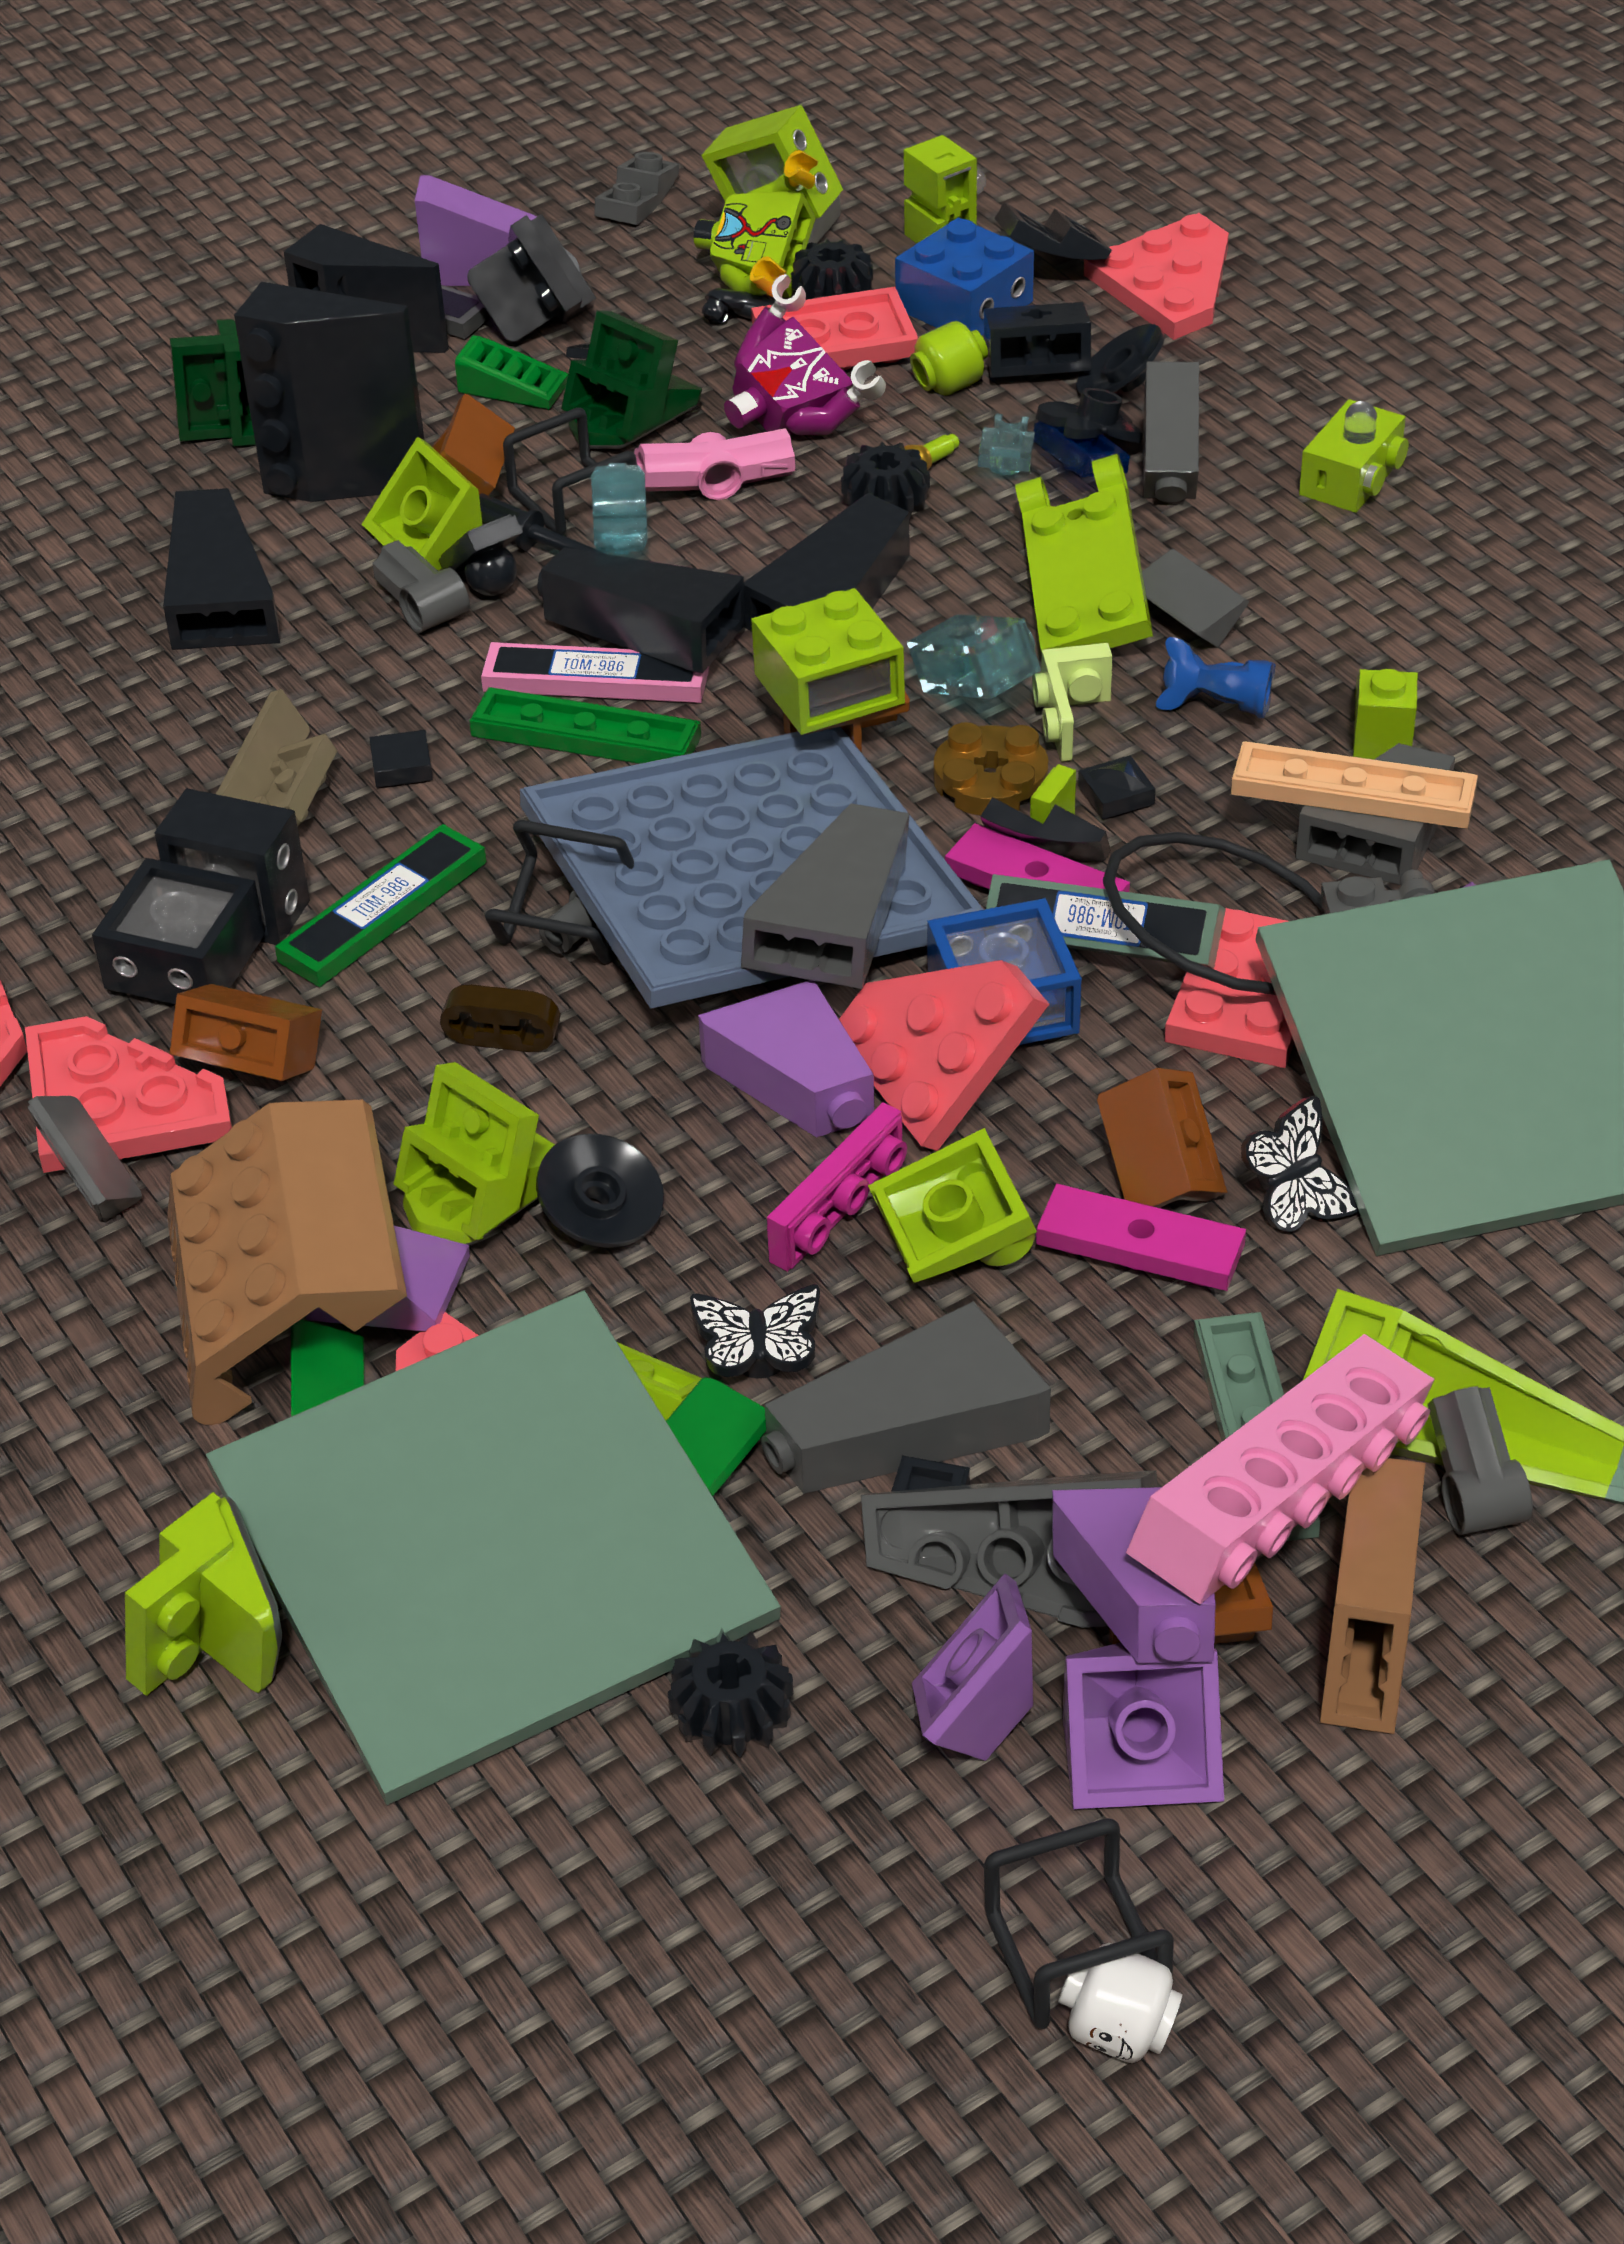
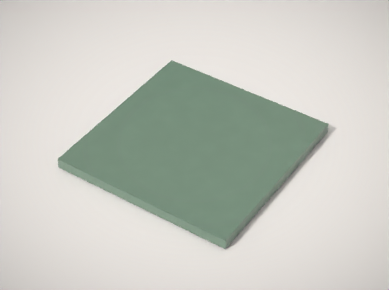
M1610 859L1258 927L1255 941L1314 1095L1320 1099L1322 1116L1376 1256L1624 1204V890Z
M585 1290L206 1453L208 1467L224 1497H231L237 1504L265 1576L386 1806L671 1671L674 1667L675 1659L689 1657V1649L691 1648L693 1638L708 1645H713L716 1643V1638L722 1628L730 1638V1641H734L747 1635L751 1630L752 1632L780 1619V1604Z

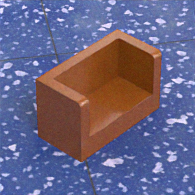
M208 984L178 993L170 1055L284 1081L314 1068L322 1009L215 984Z

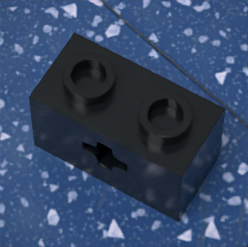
M1083 302L984 309V340L988 348V357L985 360L991 378L1091 371V320Z

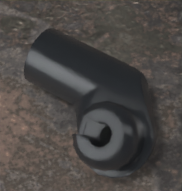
M715 288L705 296L707 301L702 307V314L706 319L717 324L726 321L728 312L752 320L751 308L773 305L775 301L744 291Z

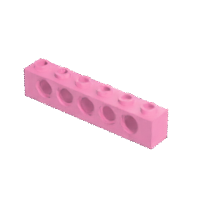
M1366 1334L1362 1335L1151 1495L1126 1553L1198 1604L1203 1603L1223 1585L1234 1589L1249 1573L1257 1557L1261 1554L1268 1558L1273 1557L1284 1545L1296 1525L1299 1524L1305 1529L1308 1528L1320 1515L1329 1498L1335 1496L1339 1500L1343 1499L1355 1486L1363 1470L1368 1468L1373 1472L1377 1471L1388 1459L1396 1443L1401 1441L1408 1445L1416 1438L1430 1414V1409L1425 1407L1423 1403L1435 1379Z

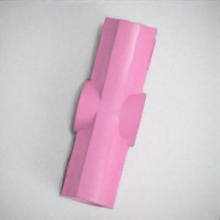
M786 428L727 440L719 433L707 432L693 438L690 443L640 444L639 448H635L634 451L637 460L639 492L701 490L702 494L709 499L722 500L734 495L741 488L742 484L792 475V472L795 471V455L791 437Z

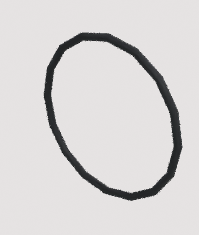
M1182 832L1136 837L1111 853L1103 877V884L1117 917L1142 944L1179 968L1231 989L1276 995L1272 983L1236 978L1190 961L1151 936L1123 905L1114 881L1122 859L1141 847L1172 843L1219 849L1264 866L1301 889L1324 913L1321 904V894L1306 879L1267 855L1221 838Z

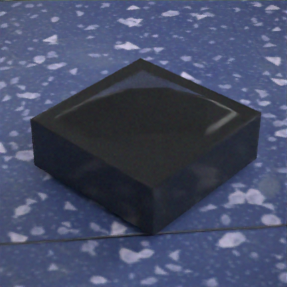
M1131 755L1078 770V786L1102 820L1155 805L1156 789Z

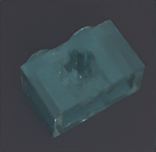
M956 614L907 642L924 693L992 699L1041 671L1035 653V641L1032 633L1027 628L1024 618Z

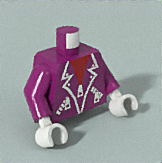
M786 274L781 275L772 285V295L776 301L771 308L766 306L763 308L747 331L734 360L736 374L732 390L735 396L725 401V414L736 428H742L757 420L767 432L786 428L790 436L793 434L828 435L860 408L859 401L863 397L869 400L880 398L885 392L886 383L881 376H877L871 383L864 384L865 380L876 371V367L869 360L857 363L853 367L850 379L794 317L788 320L783 318L786 312H794L803 307L806 301V293L803 287L800 286L792 298L783 299L782 294L789 287L791 279Z

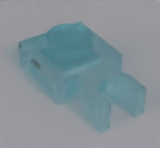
M995 414L994 428H983L979 446L978 467L989 468L992 472L1001 475H1013L1020 471L1029 472L1035 432L1028 431L1029 417L1022 416L1021 422L1013 424L1002 421L1003 414Z

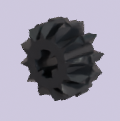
M826 238L824 243H808L805 250L795 253L793 272H791V287L794 289V295L800 286L805 290L806 300L872 289L873 264H871L870 255L863 252L862 245H847L846 239L830 242Z
M881 441L877 447L862 445L859 453L847 455L846 465L843 468V476L841 477V494L844 495V503L850 506L867 493H870L908 511L909 520L912 512L924 510L925 500L930 488V472L927 471V462L921 460L919 450H905L903 443L886 446Z
M721 1628L715 1644L708 1645L693 1638L691 1648L689 1649V1657L675 1659L674 1667L671 1671L672 1683L671 1690L668 1691L669 1711L673 1713L674 1719H677L679 1722V1731L683 1734L685 1742L702 1738L703 1747L709 1756L722 1745H731L734 1752L741 1758L746 1749L747 1742L753 1741L769 1748L771 1739L774 1737L773 1728L787 1727V1721L791 1716L790 1699L794 1694L793 1677L789 1673V1668L783 1666L782 1655L778 1652L777 1645L759 1648V1642L752 1630L739 1642L730 1641V1638Z

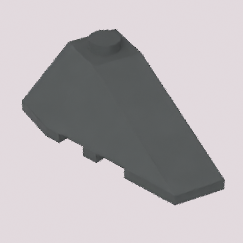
M1155 1470L1088 1474L861 1495L867 1567L944 1589L951 1587L985 1597L1004 1573H1006L1017 1582L1025 1609L1056 1617L1060 1622L1081 1628L1108 1626L1053 1556L1052 1490L1158 1487L1157 1472Z

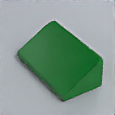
M299 1320L291 1326V1417L365 1385L363 1336L306 1320Z
M709 1377L702 1378L666 1420L712 1496L715 1495L766 1432L765 1407Z

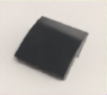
M1006 202L1002 204L994 218L1009 237L1029 247L1056 256L1096 260L1107 259L1112 251L1094 231L1055 208L1045 225Z

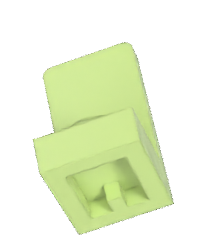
M1108 643L1042 650L1041 673H1034L1032 676L1033 697L1036 707H1045L1042 711L1044 737L1046 742H1055L1060 762L1072 761L1074 721L1070 705L1111 701L1112 653Z

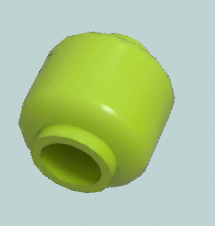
M953 321L921 335L914 346L915 353L910 356L911 368L919 385L925 391L933 389L940 395L947 396L981 379L984 373V359L988 357V348L979 331H970L963 323Z

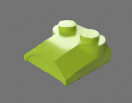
M985 1128L868 1185L914 1283L977 1260L990 1266L1008 1265L1022 1258L1033 1245L1035 1233L1037 1232Z

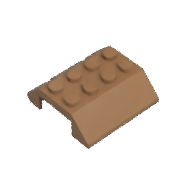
M363 1099L268 1103L246 1120L236 1123L228 1133L199 1154L186 1159L178 1169L171 1173L167 1220L173 1262H175V1283L177 1286L178 1307L184 1340L185 1357L188 1358L187 1377L193 1418L197 1422L204 1425L220 1424L252 1403L251 1396L232 1385V1370L230 1368L319 1307L356 1332L407 1296L372 1108Z

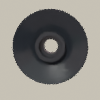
M1155 324L1137 326L1122 333L1102 347L1091 358V371H1081L1076 383L1079 393L1082 394V390L1086 388H1099L1113 393L1120 389L1124 392H1129L1140 386L1145 381L1147 361L1153 362L1163 346L1164 333L1160 327Z
M580 1134L558 1142L544 1156L536 1176L538 1200L550 1221L566 1235L588 1245L608 1248L632 1244L646 1236L653 1229L663 1209V1185L653 1164L632 1145L608 1135ZM589 1198L597 1199L602 1204L595 1203L591 1201Z

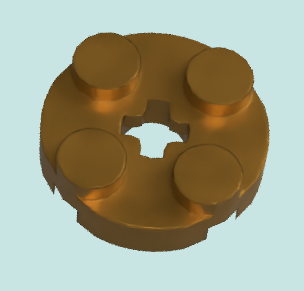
M970 722L955 724L948 731V739L938 747L934 756V785L936 791L943 797L944 790L946 794L955 798L956 808L974 815L981 816L992 797L1019 811L1020 801L1030 798L1048 775V755L1039 743V734L1034 728L1026 725L1006 727L998 725L977 726ZM995 768L996 772H985L984 769Z

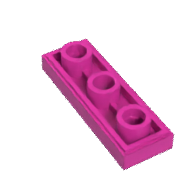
M976 823L945 855V861L959 878L970 881V883L977 887L990 889L992 875L997 874L1105 889L1103 884L1105 872ZM1115 877L1114 881L1118 891L1129 892L1130 882Z
M882 1102L767 1216L770 1263L788 1272L807 1253L811 1255L817 1253L827 1241L830 1230L846 1214L854 1215L861 1209L870 1191L868 1185L880 1180L884 1175L888 1176L900 1169L907 1154V1144L902 1141V1116L900 1110Z
M1057 1183L1036 1230L1037 1245L1228 1291L1244 1249L1246 1229Z

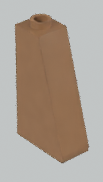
M1388 1458L1375 1472L1368 1468L1363 1470L1357 1483L1349 1492L1320 1723L1390 1734L1395 1733L1412 1610L1426 1463Z

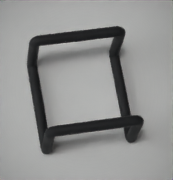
M574 408L511 433L503 441L509 492L529 511L531 509L539 510L544 516V525L561 535H564L566 532L562 489L594 475L600 478L630 506H636L639 502L636 455L631 451H625L598 463L590 456L587 414L582 408ZM577 419L580 458L586 467L558 478L553 483L554 520L519 488L513 445ZM626 463L628 490L606 470Z
M526 820L516 821L513 824V830L526 856L509 910L489 909L485 913V919L498 942L502 945L509 944L516 925L589 939L600 962L603 964L610 963L613 959L614 951L607 940L604 944L599 932L595 928L520 913L538 855L529 833L614 848L622 863L629 869H633L634 859L626 842L616 836Z
M1114 1819L1098 1820L991 1853L985 1859L984 1892L987 1919L1031 2020L1038 2029H1045L1050 2023V1980L1136 1953H1140L1165 1965L1173 1974L1174 1939L1172 1934L1164 1929L1147 1933L1119 1873L1120 1826ZM1105 1835V1879L1132 1938L1045 1964L1035 1972L1033 1985L1001 1913L1000 1866Z

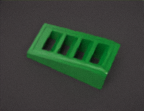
M473 335L455 359L458 392L549 410L566 388L568 373L484 337Z

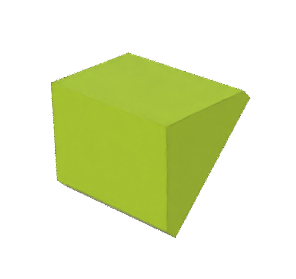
M417 437L361 525L383 546L397 540L406 547L412 546L439 571L442 570L439 562L441 555L466 532L482 526L479 491L425 440Z

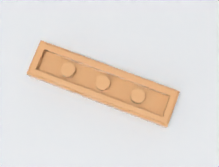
M1243 741L1232 777L1231 795L1468 829L1478 775Z

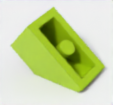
M1360 669L1356 683L1353 757L1374 760L1398 743L1409 746L1413 745L1417 711L1418 673L1400 672L1394 669Z

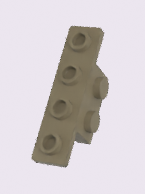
M279 689L270 692L216 794L295 810L297 826H299L308 816V808L318 788L325 782L327 778L326 772L338 750L326 734L306 739L310 733V728L284 691Z

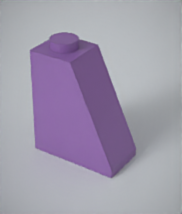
M420 175L415 197V208L421 257L439 263L441 285L470 286L467 281L469 270L509 243L510 225L526 215L530 220L537 217L433 176Z
M814 980L698 1015L701 1060L705 1067L816 1138L860 1124L874 1111L873 1072Z
M1162 1487L1052 1490L1053 1556L1137 1663L1214 1662L1216 1605L1214 1594L1203 1603L1198 1604L1126 1553L1150 1496Z

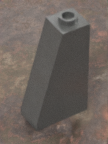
M851 803L746 910L743 918L741 968L862 989L905 865L910 813Z
M973 1301L766 1403V1435L761 1438L762 1448L772 1468L779 1474L786 1472L802 1493L805 1494L897 1472L902 1455L940 1462L1040 1438L1050 1433L1051 1387Z

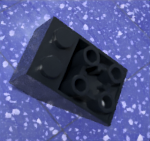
M319 224L283 251L289 286L408 306L413 352L445 353L449 350L439 263Z

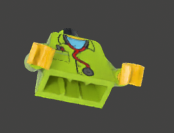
M796 150L791 153L785 162L784 173L775 181L747 193L729 196L726 199L719 221L704 219L697 221L693 235L695 247L697 249L710 250V257L720 272L721 280L731 290L744 291L758 296L768 294L773 297L772 285L779 276L785 274L791 279L795 253L806 249L816 219L801 190L804 187L811 189L814 186L816 178L809 171L817 166L818 160L805 152ZM791 282L789 287L783 292L782 297L791 298L793 292Z

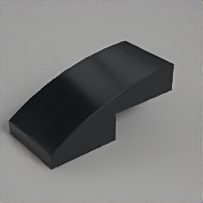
M993 797L980 816L984 827L1073 861H1105L1111 852L1106 831L1056 804L1043 824Z

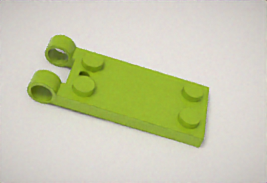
M1118 454L1092 461V469L1098 492L1073 502L1051 506L1042 477L1015 484L1023 519L1041 653L1044 649L1108 643L1110 648H1114L1153 636L1129 500V490Z

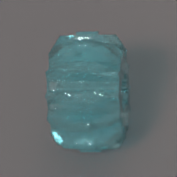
M609 463V466H596L591 474L595 547L604 553L613 552V555H629V552L643 551L647 544L645 473L639 465Z

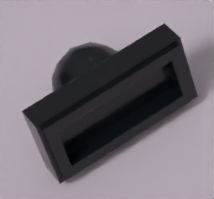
M510 514L466 532L441 555L439 562L442 569L451 568L456 573L465 570L468 584L474 591L485 596L502 595L508 591L515 582L517 566L514 556L505 547L523 533L516 516H511Z

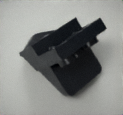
M542 214L533 220H530L526 215L510 225L509 243L471 268L467 274L469 285L498 330L510 343H517L558 319L563 324L592 308L596 301L595 295L581 275L577 259L562 246Z

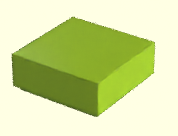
M1060 764L1053 767L1031 796V818L1043 824L1055 804L1075 815V769Z

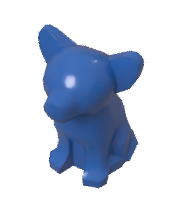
M1176 637L1166 639L1165 645L1170 657L1165 665L1163 675L1166 689L1156 701L1157 708L1172 710L1181 707L1189 698L1204 692L1222 702L1238 704L1240 711L1254 714L1257 718L1264 719L1270 706V694L1276 664L1265 660H1247L1245 664L1225 662L1206 665L1193 652L1190 645L1182 639Z

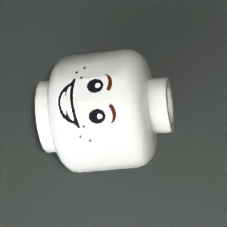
M1113 1943L1102 1944L1100 1947H1103V1946H1106V1945H1109V1944H1113ZM1136 1953L1068 1974L1058 2003L1072 2008L1068 2021L1069 2032L1072 2038L1124 2062L1135 2063L1141 2060L1148 2050L1157 2054L1161 2053L1178 2012L1182 1994L1172 1990L1173 1978L1168 1967Z

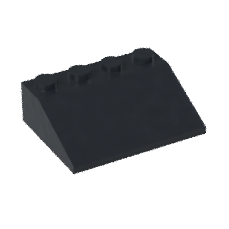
M260 282L234 314L264 494L307 502L380 495L415 439L419 437L424 440L408 306Z

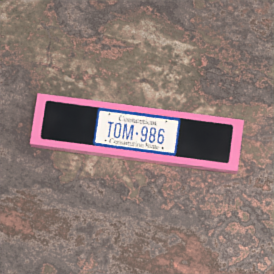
M491 642L481 680L483 692H486L488 687L536 695L702 703L709 666L703 673L694 672L631 649Z

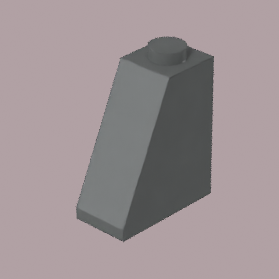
M1147 361L1143 406V498H1157L1163 502L1196 499L1199 473V362Z
M1400 743L1374 759L1454 771L1455 763L1454 756ZM1305 805L1299 816L1296 859L1371 878L1382 877L1383 881L1400 885L1399 880L1404 872L1412 869L1418 870L1438 825Z

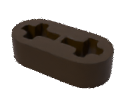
M472 984L460 985L453 988L448 994L440 1016V1025L449 1038L461 1044L523 1052H540L552 1044L560 1022L561 1013L556 1003L542 993Z

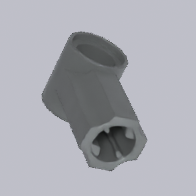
M399 540L391 542L382 547L379 557L372 563L374 578L399 601L407 623L417 633L424 632L468 613L470 609L468 593L460 576L451 568L438 571L412 546L406 547Z
M1468 1387L1433 1398L1427 1406L1430 1409V1417L1446 1470L1442 1478V1494L1445 1511L1453 1530L1458 1535L1530 1521L1533 1505L1529 1482L1521 1464L1516 1459L1510 1460L1490 1387Z

